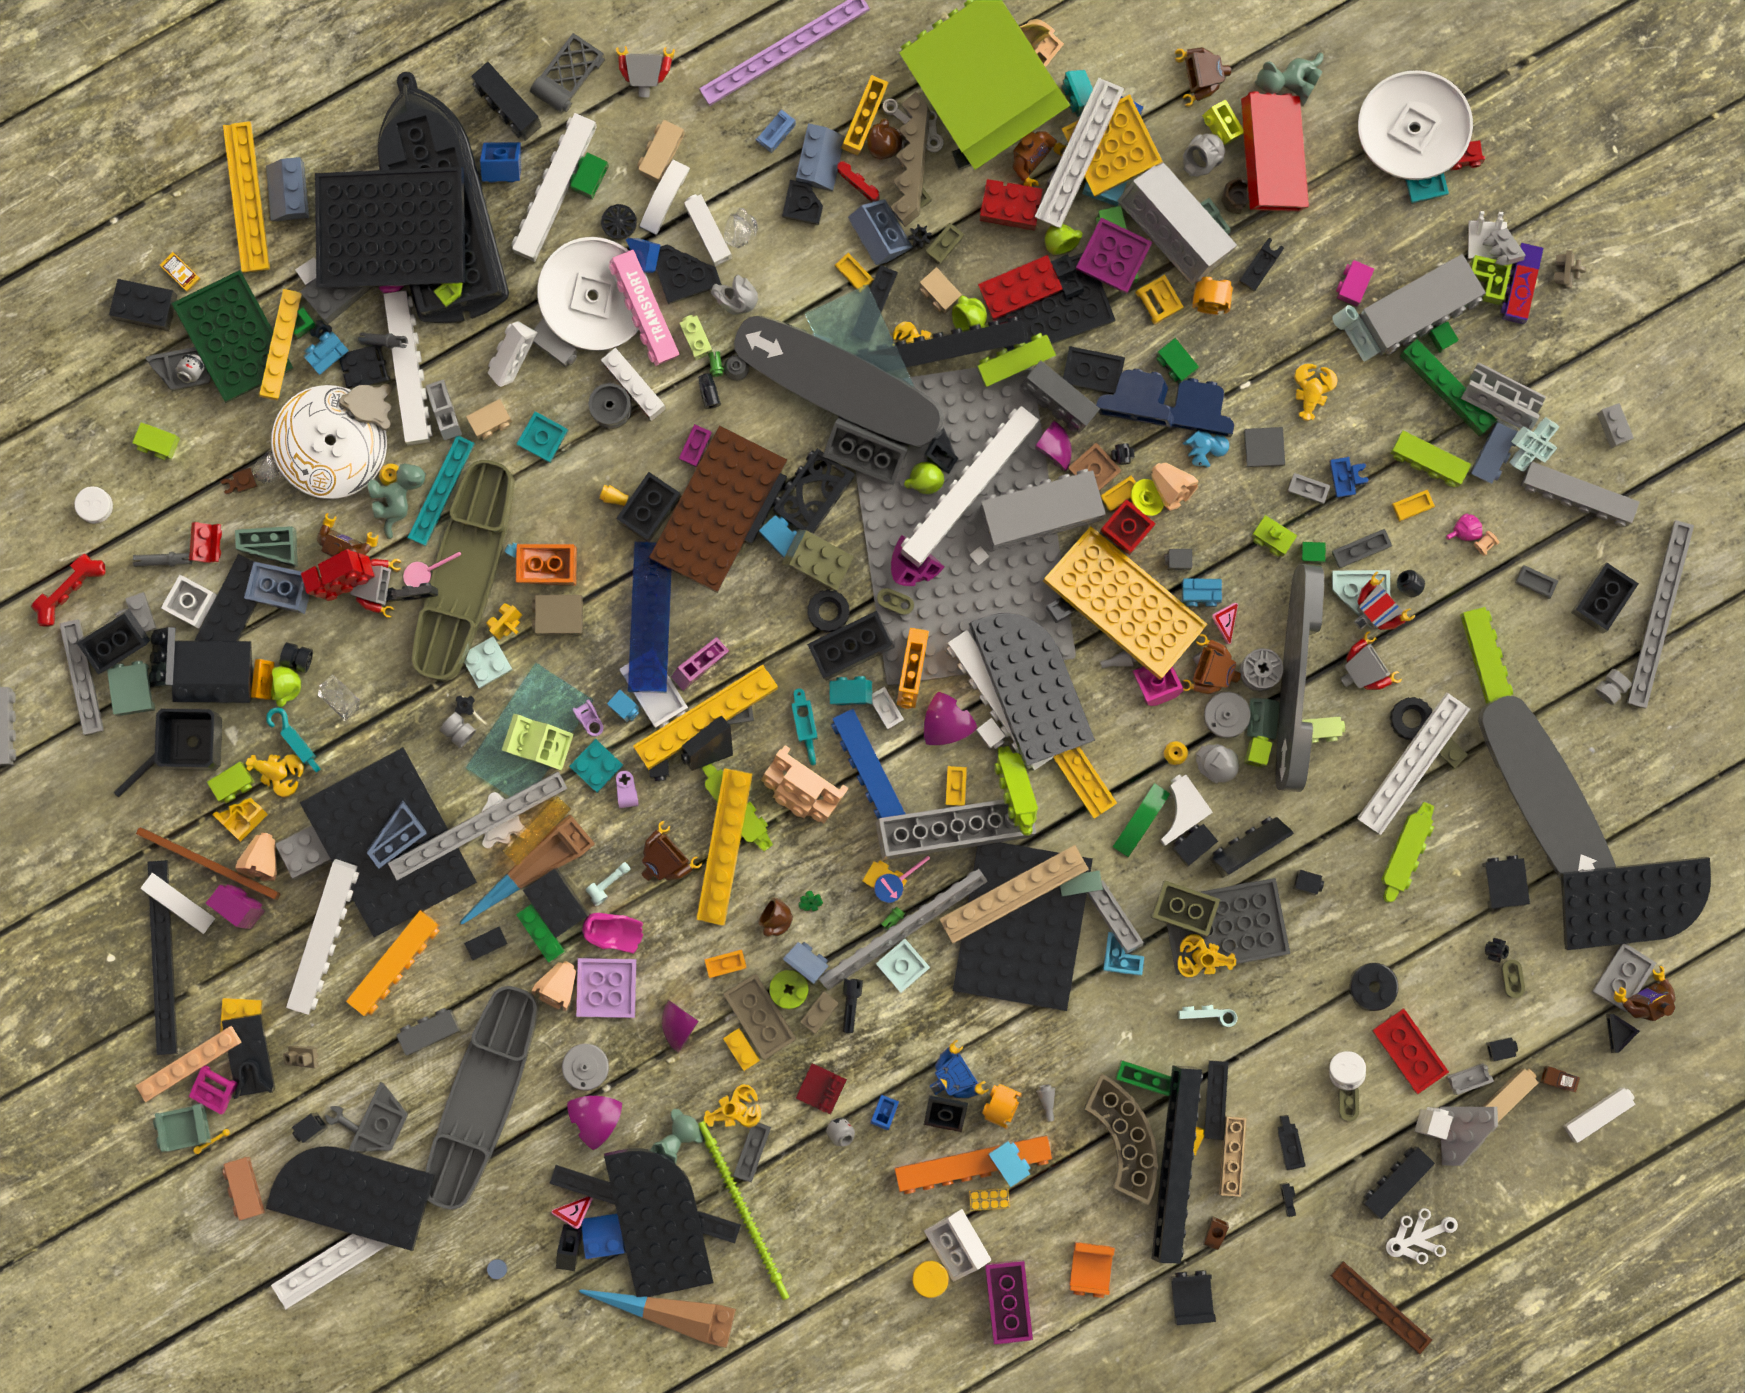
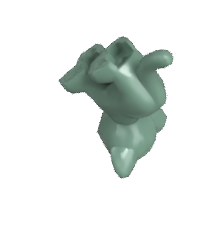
M1318 53L1313 61L1295 58L1282 73L1276 69L1272 62H1265L1263 69L1257 75L1255 84L1264 92L1271 94L1277 93L1283 87H1286L1300 96V104L1304 107L1322 74V71L1316 67L1322 63L1323 53Z
M406 463L400 464L396 472L397 481L388 486H381L378 481L373 479L368 482L371 499L386 498L388 506L385 507L380 501H373L372 509L375 518L386 519L384 533L387 539L393 538L392 525L407 515V491L417 489L424 484L426 473L419 466Z
M679 1109L671 1111L673 1122L672 1134L666 1136L660 1142H655L649 1150L668 1156L674 1160L675 1164L677 1163V1153L681 1143H702L704 1141L696 1119L684 1115Z

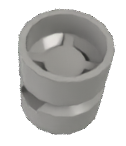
M1612 669L1605 677L1606 681H1601L1595 688V692L1607 703L1615 705L1621 698L1620 693H1625L1632 684L1622 673Z
M456 712L444 722L439 730L446 737H452L451 741L458 748H462L476 732L469 723L464 724V719Z

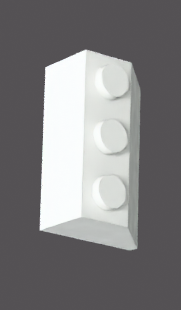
M519 321L508 325L505 330L506 337L504 341L502 340L498 344V353L496 357L491 359L488 365L490 367L488 374L500 387L514 381L538 333Z
M962 1209L924 1230L953 1282L980 1269L991 1261L990 1256Z

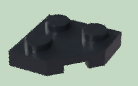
M790 180L782 218L819 225L823 205L813 192V189L809 183Z

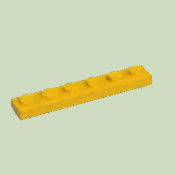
M283 289L259 397L276 401L279 399L297 319V311L299 310L302 296L300 292Z

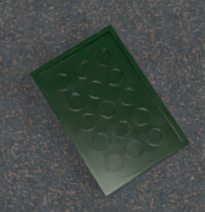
M241 270L172 303L174 310L225 403L262 385L274 331ZM287 359L284 374L294 370L289 359Z

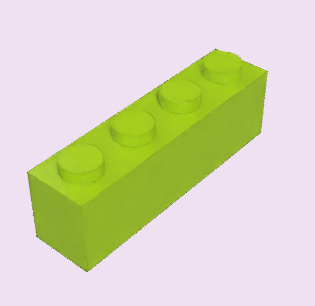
M1039 333L1032 336V341L1028 343L1013 345L1014 349L1010 351L1003 349L997 352V356L992 359L988 356L979 360L980 364L976 365V368L984 386L992 385L1030 368L1040 361L1043 362L1056 356L1048 335L1042 336Z
M1404 430L1399 434L1390 452L1397 461H1406L1411 464L1412 468L1418 471L1422 469L1428 472V476L1434 479L1440 478L1445 481L1446 485L1455 488V486L1459 487L1463 483L1471 466L1470 463Z

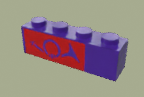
M1521 243L1519 246L1526 256L1523 261L1516 262L1511 267L1509 275L1511 280L1510 284H1507L1505 293L1507 298L1506 302L1502 303L1500 313H1503V320L1525 324L1528 320L1544 248Z

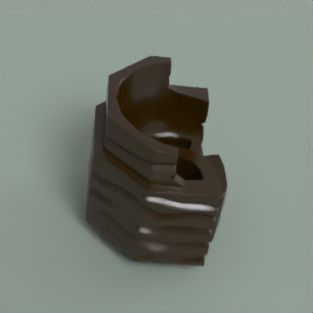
M1237 177L1225 185L1221 201L1228 212L1241 214L1242 208L1247 205L1249 193L1246 192L1248 180Z

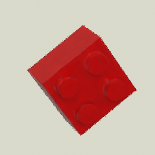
M1126 499L1101 528L1100 532L1130 556L1154 528L1156 523Z

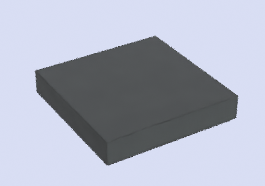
M1283 427L1244 430L1247 467L1285 466Z

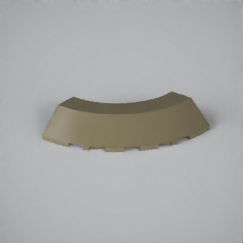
M1101 1074L1090 1093L1084 1110L1093 1114L1103 1123L1114 1142L1117 1155V1170L1112 1187L1149 1205L1156 1185L1158 1168L1157 1148L1152 1129L1147 1117L1133 1097L1116 1082Z

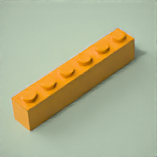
M420 910L346 1002L363 1016L372 1015L378 1008L376 1004L379 1000H384L391 992L388 989L392 984L396 985L402 979L401 973L405 968L409 970L414 964V957L417 954L421 955L427 948V941L430 938L433 940L440 931L438 930L440 925Z

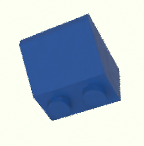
M521 142L483 143L480 159L482 182L507 181L511 183L520 181Z
M617 1213L583 1219L582 1233L586 1259L626 1252Z

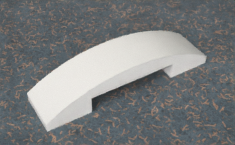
M675 160L671 162L650 200L640 224L641 228L657 235L680 185L683 184L690 170L689 167Z

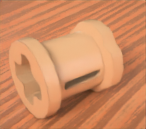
M1487 531L1480 541L1474 543L1475 548L1483 556L1487 555V551L1494 545L1499 544L1496 536L1490 531Z

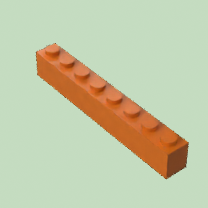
M1047 1135L1014 1142L1020 1151L1017 1155L1021 1160L1025 1159L1028 1164L1037 1162V1166L1048 1164V1160L1052 1159ZM999 1146L896 1167L895 1172L899 1191L909 1194L916 1192L915 1188L923 1187V1190L935 1188L934 1184L942 1183V1186L954 1184L953 1180L961 1179V1182L973 1180L972 1176L980 1175V1178L992 1176L991 1172L998 1171L999 1169L989 1156V1153Z

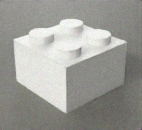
M179 575L161 608L199 629L217 595Z

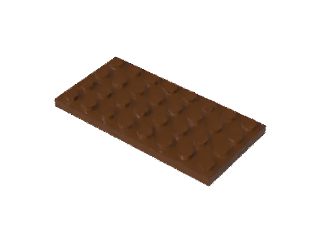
M719 425L649 559L718 593L777 477L787 463V459Z

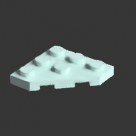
M1390 570L1332 571V591L1354 613L1361 616L1357 611L1359 607L1357 600L1361 589L1371 580L1372 575L1378 571L1375 578L1381 580L1384 577L1380 585L1390 596Z

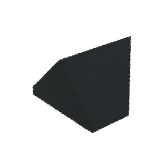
M943 427L926 450L924 459L949 474L959 458L955 455Z
M1606 1014L1611 1053H1619L1640 1031L1615 1014Z

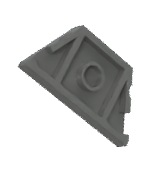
M195 347L146 356V361L171 391L210 384L211 376L205 365L204 371L196 382L185 383L177 376L176 366L184 355L195 354L199 356Z
M383 1082L379 1083L349 1147L351 1151L392 1150L409 1114Z

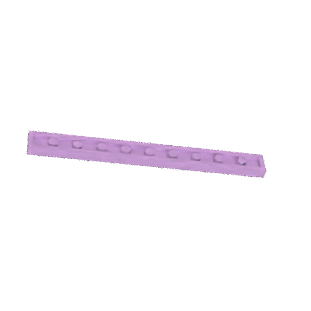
M847 0L699 88L708 105L711 106L870 11V8L865 0Z

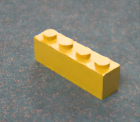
M873 75L870 76L841 149L857 156L859 155L889 82Z

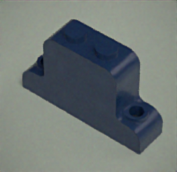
M1136 368L1123 371L1115 394L1102 395L1099 397L1096 405L1100 408L1098 411L1100 415L1172 428L1174 421L1170 411L1171 407L1164 404L1168 386L1162 375L1158 372L1146 373Z
M1188 378L1182 381L1177 389L1175 406L1170 409L1174 417L1172 427L1192 431L1199 430L1209 434L1231 437L1234 431V422L1230 417L1221 415L1224 398L1223 388L1218 386L1216 382L1207 381L1206 383H1200L1195 378Z

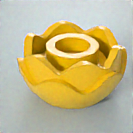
M386 464L380 469L379 479L384 486L397 481L396 472L399 468L398 465Z
M1179 741L1168 743L1164 750V757L1168 763L1180 765L1185 762L1188 756L1186 746Z

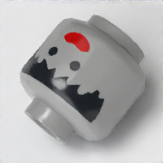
M195 354L184 355L176 366L178 378L185 383L196 382L204 371L202 359Z
M842 1117L833 1119L827 1126V1136L836 1146H848L852 1143L855 1130L847 1119Z

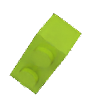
M141 422L132 443L137 446L136 450L147 454L150 451L155 453L154 456L159 459L165 460L169 458L172 460L180 438L175 434Z
M1257 736V738L1255 737L1249 741L1245 764L1260 768L1267 765L1272 747V742H1268L1269 738Z
M238 762L207 781L219 802L229 803L236 798L235 795L239 792L245 793L249 791L255 781L244 763Z

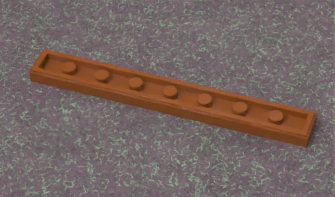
M140 827L136 832L137 835L272 899L278 900L281 895L280 892Z

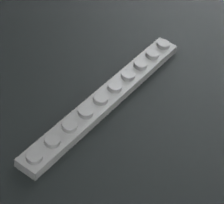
M1677 520L1673 523L1626 704L1644 709L1647 708L1694 525Z
M559 771L387 862L395 879L399 880L566 790L567 787Z
M979 869L970 872L965 879L954 883L949 890L938 894L933 901L922 905L917 912L906 916L901 923L890 927L885 934L874 938L869 945L858 949L853 956L842 960L834 969L826 971L819 978L829 991L842 982L844 978H848L988 881Z

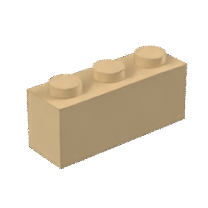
M663 120L662 124L657 125L654 132L656 136L653 141L650 140L647 144V153L645 157L640 158L637 165L640 175L657 183L661 181L685 135L684 129L666 120Z

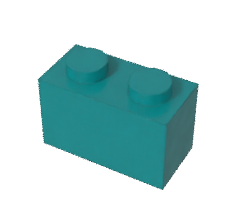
M855 676L854 680H848L847 677H836V681H830V704L836 706L872 704V681L866 680L865 676Z

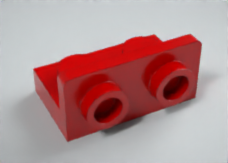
M1470 141L1464 155L1451 167V170H1459L1463 166H1469L1470 168L1480 167L1485 161V156L1482 155L1481 141Z
M198 522L191 524L189 561L209 564L219 562L221 556L220 540L222 538L221 524L211 525Z

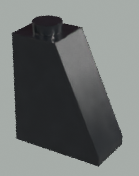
M723 716L715 719L682 745L683 754H681L683 764L688 765L691 771L733 756L731 726Z

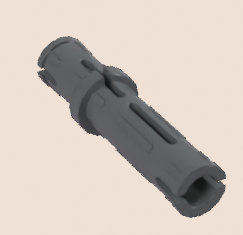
M362 332L359 335L365 337H358V341L362 345L385 346L389 349L394 347L406 348L407 345L405 344H408L406 336H395L392 333L383 335Z
M190 552L133 555V560H141L133 562L134 567L170 565V567H174L176 564H192V561L184 559L189 558Z

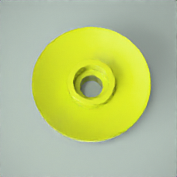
M1142 479L1133 485L1131 500L1135 507L1146 516H1154L1162 511L1164 504L1152 480Z

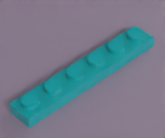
M456 436L408 536L409 539L424 546L427 545L475 445L474 442L461 436Z

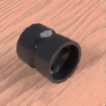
M286 642L280 655L279 665L290 669L294 667L296 671L307 673L312 662L313 650L306 647L299 649L298 645Z

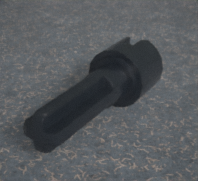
M844 978L843 994L846 997L843 1032L845 1033L854 1032L857 998L862 996L863 980L860 979L849 980Z

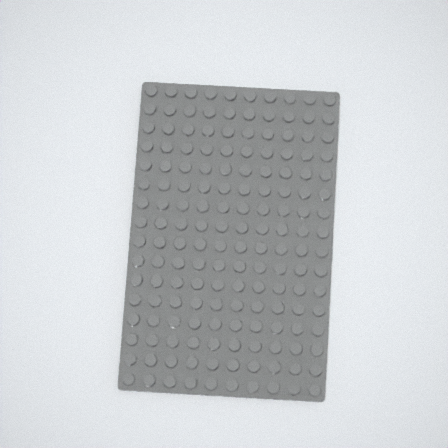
M1032 367L987 387L984 386L977 368L901 378L940 405L944 416L941 429L944 427L955 455L959 458L949 474L941 470L944 475V483L937 492L921 494L913 488L907 489L904 486L905 480L909 479L912 468L920 462H928L924 459V454L931 442L920 446L910 444L894 485L855 470L875 607L895 648L882 654L888 685L900 684L910 628L929 631L920 681L965 675L967 672L962 673L957 665L960 662L956 656L952 658L949 654L947 643L968 630L975 641L969 623L999 613L1017 614L1035 621L1054 639L1063 660L1074 659L1076 656L1070 616L1055 623L1046 610L1048 604L1061 598L1060 595L1043 582L1044 578L1061 560L1057 533L993 551L981 509V502L987 496H1002L1005 491H1020L1023 486L1030 484L1033 487L1038 486L1041 481L1049 479L1046 456L1035 449L1036 444L1042 437L1037 399L1025 394L1020 386L1032 371ZM1022 406L1039 419L1036 427L930 553L945 566L943 570L930 581L923 580L915 583V586L897 584L891 574V559L901 535L911 539L915 534L913 532L915 527L919 523L923 524L926 521L925 516L931 508L936 509L939 505L937 503L939 498L951 491L949 489L950 485L954 480L959 481L961 479V472L967 465L971 467L974 463L972 460L979 451L982 453L986 449L985 443L990 437L993 439L998 434L996 430L1002 423L1006 425L1010 420L1008 416L1014 409L1018 410ZM981 546L989 557L980 565H977L970 554ZM889 588L909 596L914 602L913 611L908 615H900L881 607L877 601L879 591ZM886 595L883 597V600L889 602L890 597ZM902 603L901 608L907 609L908 604Z

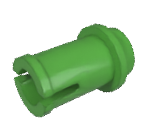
M715 351L716 359H714V353L710 352L708 354L711 366L709 372L713 377L722 376L725 369L722 367L720 352Z
M897 906L895 909H891L892 912L881 923L887 930L895 926L900 919H904L905 913Z

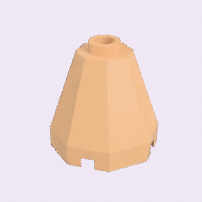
M1158 463L1152 469L1151 478L1164 506L1169 511L1178 509L1181 506L1179 502L1189 500L1198 488L1197 484L1199 481L1194 476L1168 463Z
M261 833V835H256L237 861L235 868L238 873L255 879V876L261 877L260 880L275 881L277 875L276 841L272 838V835Z
M567 961L563 963L558 962L534 985L532 994L536 996L538 993L540 995L539 1000L556 1009H560L562 1006L563 1011H567L571 1001L576 971L573 969L574 966Z

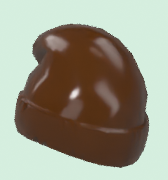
M882 119L879 124L873 125L868 133V150L877 159L893 157L902 146V138L899 131L889 126L887 119Z
M774 897L763 910L758 922L764 928L763 935L766 937L772 935L776 937L788 931L792 924L793 916L790 908L781 899Z

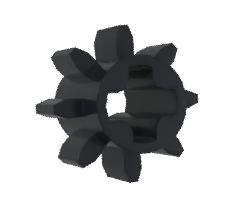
M917 224L915 230L910 228V232L913 235L908 236V240H913V247L920 245L922 249L923 244H930L927 237H931L932 233H927V225L923 228ZM917 233H921L923 238L919 239Z
M1128 443L1115 445V450L1111 451L1112 460H1116L1117 465L1130 464L1131 459L1135 457L1134 448H1129Z
M1493 938V942H1487L1485 954L1488 955V960L1500 963L1501 959L1507 958L1509 947L1505 945L1506 941Z

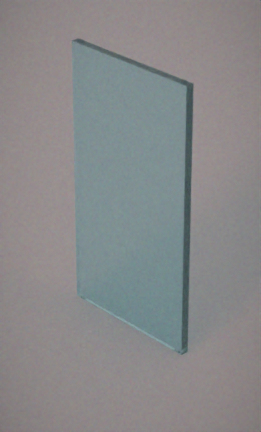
M868 284L805 313L816 337L866 360L915 387Z
M535 663L466 768L508 796L520 792L542 780L550 767L502 751L513 714L573 733L579 721L572 708L580 707L588 699L591 703L594 700L546 670L540 664Z

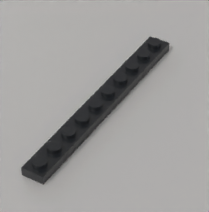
M168 860L147 861L148 877L153 873L169 884ZM149 896L157 1055L178 1054L171 911Z
M555 1165L550 1184L615 1205L609 1181ZM698 1211L704 1234L728 1242H736L741 1224Z

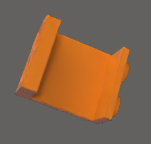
M1075 1242L1069 1287L1070 1290L1074 1291L1073 1294L1085 1295V1292L1093 1293V1297L1104 1298L1105 1295L1110 1294L1109 1283L1112 1257L1115 1251L1114 1247Z

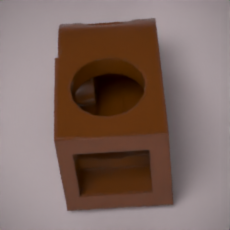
M1212 1216L1203 1245L1219 1250L1229 1229V1223Z

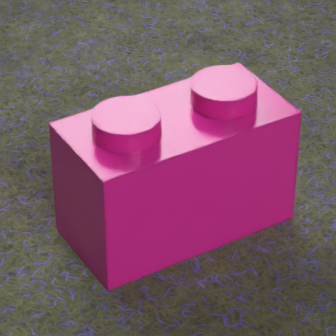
M1353 260L1351 265L1347 264L1343 275H1346L1343 282H1339L1336 292H1338L1337 299L1358 307L1374 268Z

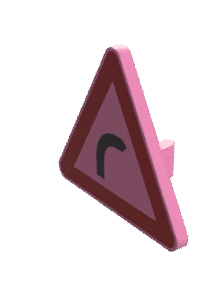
M1233 603L1213 614L1214 624L1217 625L1226 644H1231L1238 608L1237 603Z
M587 1196L552 1210V1214L573 1228L578 1229L591 1204L592 1197Z

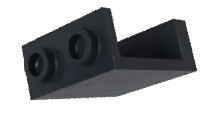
M1518 855L1506 856L1507 860L1499 861V857L1488 858L1487 862L1482 863V866L1486 867L1490 901L1487 902L1488 909L1530 904L1524 858L1518 859Z
M1206 1270L1195 1271L1194 1275H1187V1272H1176L1175 1276H1171L1176 1325L1216 1322L1211 1289L1212 1274L1207 1273Z

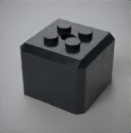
M161 708L156 713L154 762L159 767L167 770L216 771L221 766L222 717L218 713L210 709ZM192 736L198 739L195 747H190L188 744V740Z

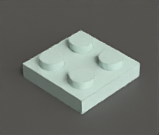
M494 636L470 649L464 661L479 689L513 670Z
M906 939L902 940L876 963L900 993L930 968Z

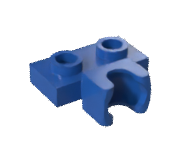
M1349 457L1329 461L1336 498L1353 496L1356 494L1355 486L1368 483L1369 479L1367 477L1362 478L1358 475V472L1362 471L1366 464L1351 466Z

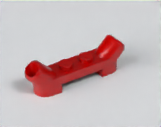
M87 554L79 556L70 565L75 572L49 597L42 593L32 603L31 608L37 613V624L43 627L53 626L55 624V608L59 604H64L69 599L68 595L73 590L77 591L83 585L82 581L87 577H103L105 575V563L102 560H91Z

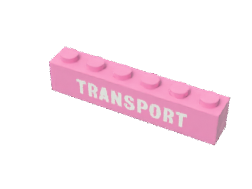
M634 250L613 257L609 261V269L618 280L617 287L626 298L624 300L625 305L633 314L632 321L641 332L640 339L643 345H646L648 348L650 361L654 362L655 366L676 358L680 354Z

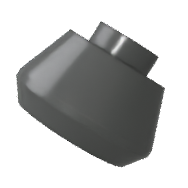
M732 355L724 363V372L731 380L738 381L748 375L750 366L738 355Z

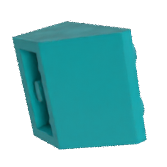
M1085 70L1065 72L1063 85L1061 86L1064 95H1068L1070 99L1069 107L1071 112H1075L1076 116L1079 117L1082 115L1093 88Z

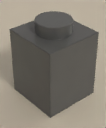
M1169 549L1168 554H1164V565H1168V570H1191L1192 549Z

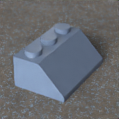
M808 123L796 181L809 183L811 187L833 191L838 172L837 164L840 163L843 150L841 146L845 136L827 127Z
M301 157L280 159L266 165L271 222L309 218L305 166Z
M885 199L861 205L848 216L875 265L889 262L913 248Z

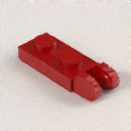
M840 161L837 164L839 175L871 203L880 200L878 189L873 185L869 186L866 184L864 177L859 173L855 174L852 172L850 164H847L845 161Z

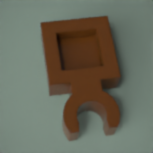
M251 468L232 474L233 480L224 479L221 481L222 485L230 484V488L224 491L225 494H232L236 488L241 493L258 487Z

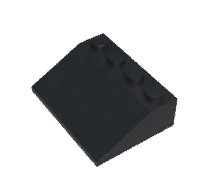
M175 641L172 702H251L253 699L251 697L253 683L252 641Z
M1269 816L1261 821V827L1257 829L1255 827L1250 828L1244 832L1246 836L1242 839L1236 837L1228 842L1230 846L1226 849L1220 847L1212 852L1214 856L1210 860L1221 877L1224 878L1294 834L1293 831L1278 817L1272 819Z

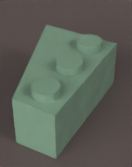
M293 526L235 530V544L239 552L298 567L297 532Z

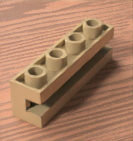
M1225 1116L1219 1185L1220 1195L1241 1197L1246 1118Z

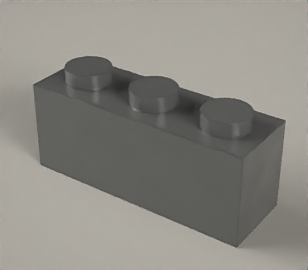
M443 1008L435 1012L436 1016L430 1019L426 1016L418 1020V1024L413 1027L409 1024L399 1029L400 1033L396 1035L405 1055L409 1056L460 1032L461 1029L452 1010Z

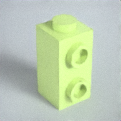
M689 315L683 318V322H680V327L695 360L697 361L708 356L713 351L697 315L694 317Z
M1341 717L1302 720V722H1311L1313 724L1312 743H1318V739H1326V742L1338 741V738L1343 736L1342 733L1345 732V723L1341 721Z

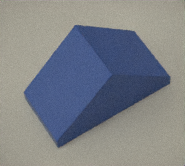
M627 238L626 242L630 250H634L643 272L653 273L656 270L661 244L639 238Z
M881 1095L870 1124L889 1131L899 1101Z

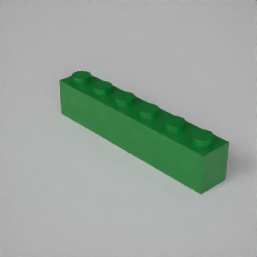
M1418 339L1400 355L1479 437L1497 421L1492 414L1461 399L1466 388Z

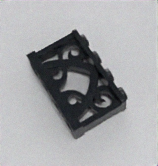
M818 448L815 452L812 450L808 454L805 466H800L795 473L797 477L793 482L789 481L784 488L786 492L782 497L778 496L773 503L774 513L780 517L782 516L797 529L807 530L812 534L815 533L855 478L853 472L838 462L823 457L824 452ZM821 460L827 464L826 474H822L823 469L821 465L819 470L813 468L816 461ZM831 466L844 474V477L830 475ZM809 470L811 475L804 477ZM822 481L821 491L827 499L825 503L815 500L805 505L803 485ZM826 482H829L828 486L833 487L831 492L825 490ZM796 488V496L791 495ZM792 501L793 506L789 508L795 509L799 506L800 510L789 514L784 510V505L786 502ZM816 505L818 511L812 512V508L808 511L807 508ZM802 514L809 525L806 528L794 518Z

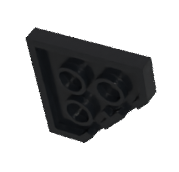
M668 244L660 247L656 271L668 305L710 291L714 284L722 285L716 267L706 264L687 253H683Z

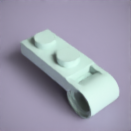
M1347 305L1333 315L1334 324L1337 328L1346 331L1364 362L1381 352L1354 307Z
M1213 1005L1202 1006V1010H1194V1006L1182 1007L1183 1011H1178V1019L1218 1017L1219 1023L1224 1027H1231L1237 1022V1014L1233 1010L1213 1009ZM1227 1012L1233 1017L1232 1022L1229 1024L1223 1021V1015Z

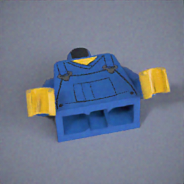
M955 1040L940 1054L935 1065V1074L939 1080L929 1085L935 1096L946 1090L948 1095H952L954 1098H971L988 1092L989 1089H982V1084L986 1082H977L959 1054L963 1046L956 1048L955 1043L958 1040Z

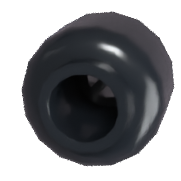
M1406 570L1399 574L1397 588L1406 596L1414 598L1423 592L1425 580L1416 571Z

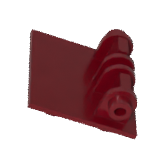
M812 1063L796 1099L831 1115L847 1079Z

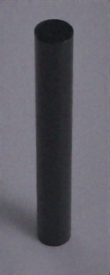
M155 753L114 791L117 797H120L155 764Z

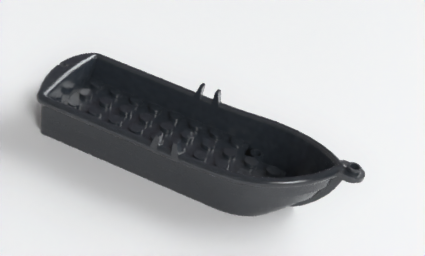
M402 72L397 78L399 95L389 107L379 132L377 148L379 170L441 167L464 168L465 283L462 284V293L459 298L445 307L433 292L442 284L410 285L417 316L422 322L456 323L465 321L463 314L469 311L470 317L473 319L495 309L509 297L508 285L486 206L487 202L482 191L483 186L478 176L468 136L461 122L443 102L433 95L418 89L416 79L412 73ZM409 79V82L404 84V80Z

